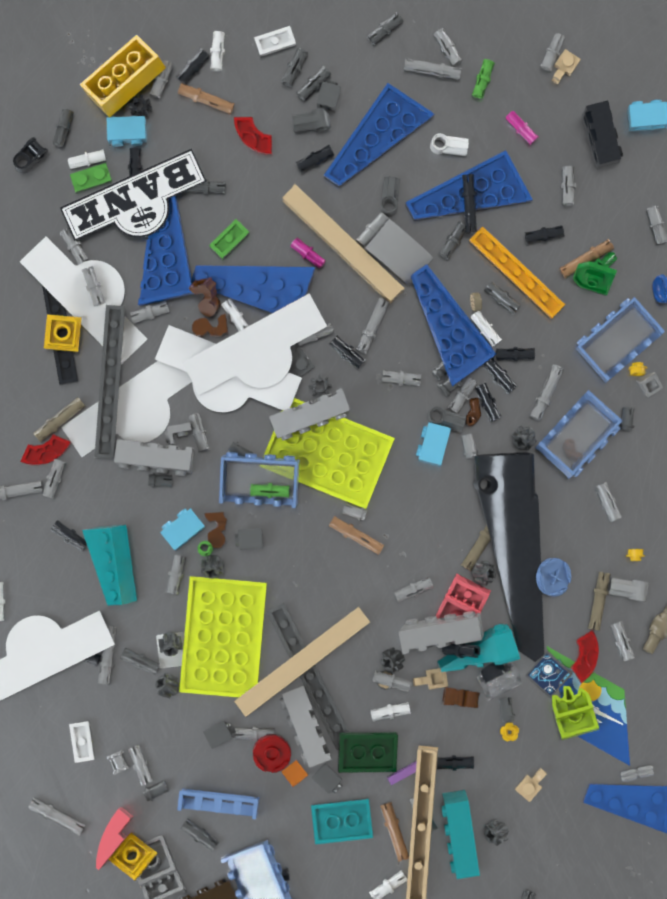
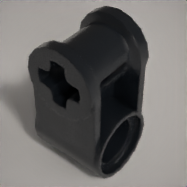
M35 137L29 139L24 147L13 157V164L19 173L29 172L48 152V149L43 148L36 141ZM20 160H26L27 164L25 166L17 165Z

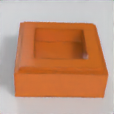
M297 760L281 771L292 787L308 776Z

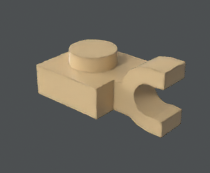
M565 49L554 65L558 70L554 74L552 81L559 84L564 74L571 76L581 59Z
M440 668L426 670L425 677L413 678L414 686L428 684L429 690L448 687L446 672H441Z
M540 768L532 778L527 774L515 790L530 802L542 789L538 783L547 773Z

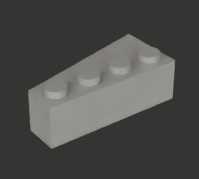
M341 388L336 390L335 393L323 395L314 401L305 402L298 405V407L269 416L277 439L281 438L284 441L292 438V433L299 431L302 434L310 431V426L317 424L318 427L326 425L331 418L335 417L336 420L345 418L350 408Z
M117 439L114 463L118 464L119 468L130 469V466H135L137 470L149 471V468L156 469V473L168 474V471H173L177 476L186 477L187 473H192L195 451L192 447H186L184 450L174 445L163 447V445L148 443L146 445L143 442Z
M474 611L465 612L461 616L447 614L444 618L439 619L436 616H431L423 621L409 619L399 630L402 654H408L409 649L414 648L424 651L432 647V645H436L438 648L451 645L452 641L456 645L479 641L484 636L480 613L475 614Z
M304 686L283 693V698L280 701L283 709H288L290 716L287 717L290 728L294 727L297 733L294 735L297 746L301 745L304 753H301L304 764H308L309 768L331 760L332 758Z

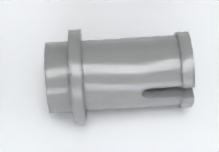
M473 434L463 435L461 439L465 450L464 456L467 459H472L474 455L479 453L476 450Z
M346 502L342 514L354 517L360 522L361 520L365 521L368 510Z

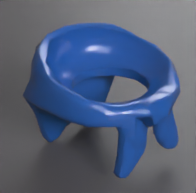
M664 274L658 275L653 281L654 297L661 304H667V278Z

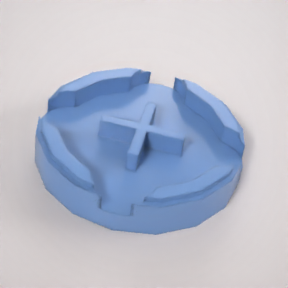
M548 558L543 561L536 574L539 590L545 595L553 597L560 596L566 592L568 583L571 582L569 565L559 558Z

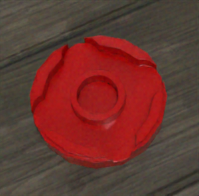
M276 734L266 735L255 743L253 760L262 771L277 773L283 770L290 762L291 748L288 741L282 736Z

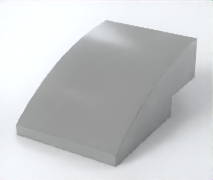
M390 219L365 248V251L379 261L380 265L408 287L413 284L411 275L426 264L428 265L433 259L421 245Z
M163 835L144 842L158 853L137 878L145 899H175L186 894L187 892ZM137 852L129 853V859L134 860Z

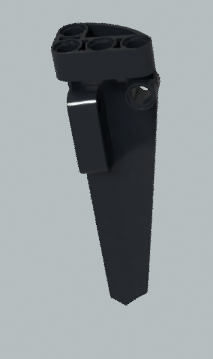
M516 452L474 455L475 479L473 485L478 491L517 649L536 662L544 655L542 592L539 590L536 582L537 570L541 565L539 499L537 493H535L534 454ZM486 479L488 484L486 488L482 489L481 481Z

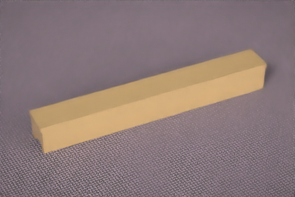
M296 184L282 197L283 202L390 304L404 292L405 288Z
M357 607L234 702L245 717H247L368 625L370 621L362 610Z
M419 745L417 751L406 899H427L438 747Z

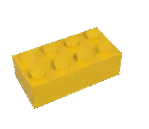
M136 35L80 85L88 97L108 117H111L166 67L159 56Z

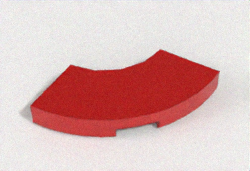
M234 117L235 129L241 141L257 153L272 155V135L259 131L254 125L253 117Z
M53 434L49 441L42 445L34 446L28 444L20 462L28 465L51 463L67 451L71 442Z
M593 630L576 640L579 654L576 662L570 668L580 683L584 682L592 674L598 660L599 645Z

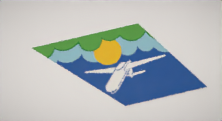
M547 646L548 652L572 672V675L559 688L561 698L564 696L563 686H570L574 695L578 693L580 688L590 695L599 730L579 735L578 737L630 766L624 689L594 672L584 682L580 683L570 668L575 662Z

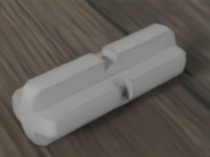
M648 765L637 768V770L622 771L621 779L623 782L636 780L638 777L653 776V766Z

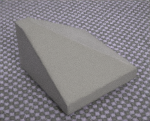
M655 372L635 379L647 398L664 388Z

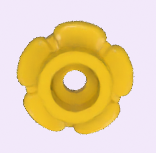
M634 362L628 368L631 376H643L646 374L645 370L647 369L642 362Z
M628 549L626 557H630V561H641V557H645V555H643V549Z
M508 722L505 726L501 727L500 734L503 740L509 742L510 740L515 741L518 738V726Z

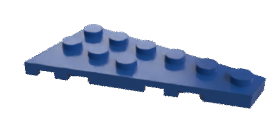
M387 83L325 172L324 177L340 187L431 119L435 114Z
M505 150L405 202L414 220L463 213L465 210L464 197H462V175L474 174V189L477 192V196H475L476 210L531 202L533 199Z
M176 196L168 199L169 215L164 225L157 232L148 236L143 264V279L140 286L141 293L138 300L139 306L194 294L189 290L192 278Z
M426 264L413 273L411 279L453 387L489 361L496 353Z
M196 265L192 276V283L195 280L211 277L216 283L218 294L274 313L307 294L316 267Z
M589 784L583 803L667 833V786Z

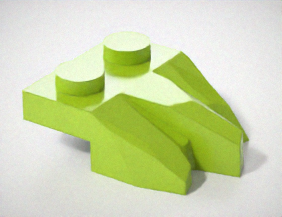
M563 686V698L552 695V707L562 740L599 730L590 695L584 689L580 688L578 693L574 695L570 686Z

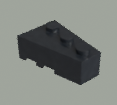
M609 101L587 105L582 116L597 169L619 163L621 157H623L621 146H618V134L616 128H614Z

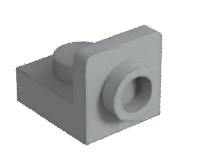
M191 423L167 426L168 431L165 432L166 442L175 446L174 435L177 434V437L188 436V432H192Z

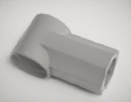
M611 578L609 594L628 597L634 601L646 602L649 583L638 580L628 581Z

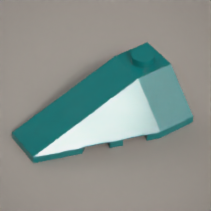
M508 624L495 625L494 628L483 632L482 640L466 643V645H477L480 647L481 652L478 658H458L454 655H446L438 660L437 664L441 672L462 670L467 668L468 665L484 667V663L495 662V665H501L520 660V655Z

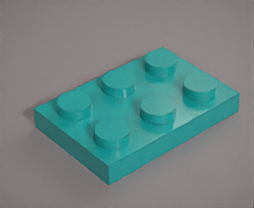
M369 799L311 805L315 845L373 838Z

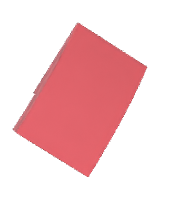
M456 573L435 616L439 619L444 618L447 614L461 616L468 611H474L475 614L481 613L491 590Z
M123 807L116 811L102 835L96 858V868L98 870L106 864L127 837L122 833V830L134 816Z

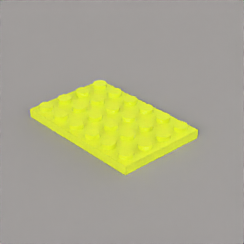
M294 398L290 408L298 407V405L305 402ZM335 417L329 419V423L318 427L317 424L310 426L311 430L302 434L299 431L292 433V438L284 441L281 438L277 439L273 431L264 455H276V458L284 459V456H295V459L300 460L299 483L364 509H367L395 439L346 418L336 420ZM259 465L261 468L294 481L293 466Z
M190 576L179 692L240 697L258 684L267 583Z

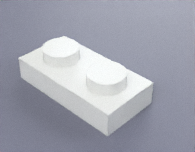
M290 26L254 37L260 57L296 45Z
M89 721L69 724L75 763L95 760Z

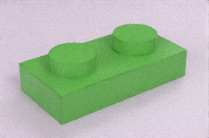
M106 163L70 174L76 193L112 182Z
M235 219L209 247L223 260L250 232Z

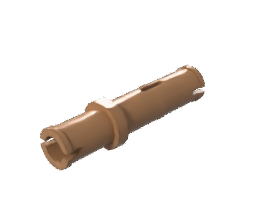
M181 83L178 90L179 95L193 99L195 103H203L230 115L235 103L206 93L199 87L196 89L184 83Z
M607 239L596 247L592 246L588 252L559 269L566 279L575 273L579 263L593 262L598 258L600 259L601 256L614 250V246Z
M334 516L329 527L342 533L343 537L354 540L377 555L380 554L384 544L354 528L353 524L350 523L349 525Z
M392 802L380 805L385 818L384 825L388 828L398 862L403 859H409L398 824L400 821L399 818H396Z

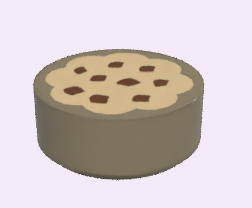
M478 292L470 294V304L473 312L482 310V299Z

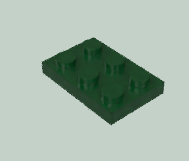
M397 732L339 733L338 772H397Z

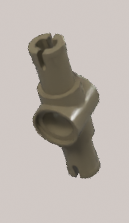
M667 606L662 613L655 616L649 627V630H651L649 632L650 636L643 647V650L649 654H653L659 642L667 638Z

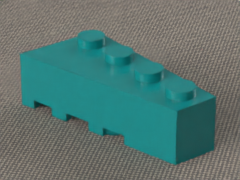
M126 524L82 530L107 606L123 605L137 601Z
M459 790L442 793L444 805L441 806L442 815L447 820V824H444L446 836H449L450 843H447L448 854H452L453 861L450 862L451 873H455L457 879L480 876L470 806L466 791Z

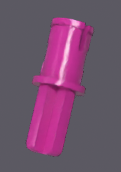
M511 111L506 116V120L517 130L516 133H520L530 145L537 140L539 136L528 126V122L525 123L514 111Z
M298 237L292 242L290 247L303 256L304 260L308 259L318 268L323 267L326 261L313 251V247H309Z

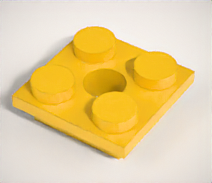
M47 315L44 349L78 352L82 318ZM60 328L68 330L66 337L60 338L57 336Z
M130 833L108 860L136 881L158 853L134 834ZM137 852L136 858L128 860L129 853Z

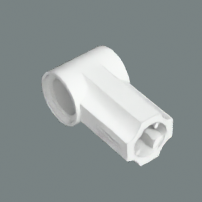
M441 133L436 134L431 140L430 149L435 154L446 153L466 156L469 139L450 137ZM440 140L444 143V147L439 148L434 142Z

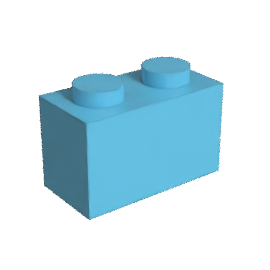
M652 100L650 103L643 104V101H636L628 106L629 131L667 128V102Z
M145 116L108 117V143L114 147H121L127 143H131L132 146H140L142 143H147Z
M430 422L427 427L423 426L421 437L424 438L423 445H418L416 456H419L418 461L441 467L451 428Z
M191 508L189 510L183 509L177 514L178 518L174 522L170 520L161 527L163 530L160 533L175 551L206 528Z

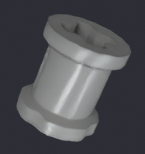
M123 750L107 756L114 769V775L129 769V765H126L122 755L124 753Z

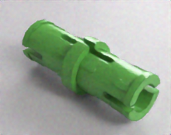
M489 59L483 60L481 70L476 76L477 81L472 95L479 99H483L486 87L491 81L490 76L495 62Z
M268 483V485L251 484L250 496L289 498L290 485L281 486L273 485V483Z
M208 541L200 542L197 547L199 554L202 556H209L213 551V546ZM204 546H208L207 551H202Z

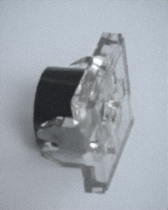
M495 662L482 669L480 676L477 677L487 701L522 683L520 673L513 662L495 665Z

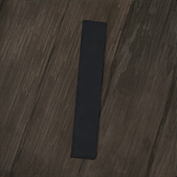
M42 285L47 315L67 316L66 308ZM60 328L57 332V336L60 338H64L68 334L66 328ZM53 350L59 385L79 382L74 352Z

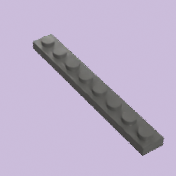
M106 305L95 458L114 459L125 306Z
M284 603L266 611L290 658L306 647ZM314 665L299 677L336 750H338L339 733L350 732L316 665Z

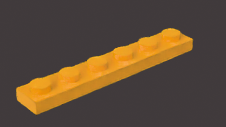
M483 226L469 240L551 319L565 306L549 288Z

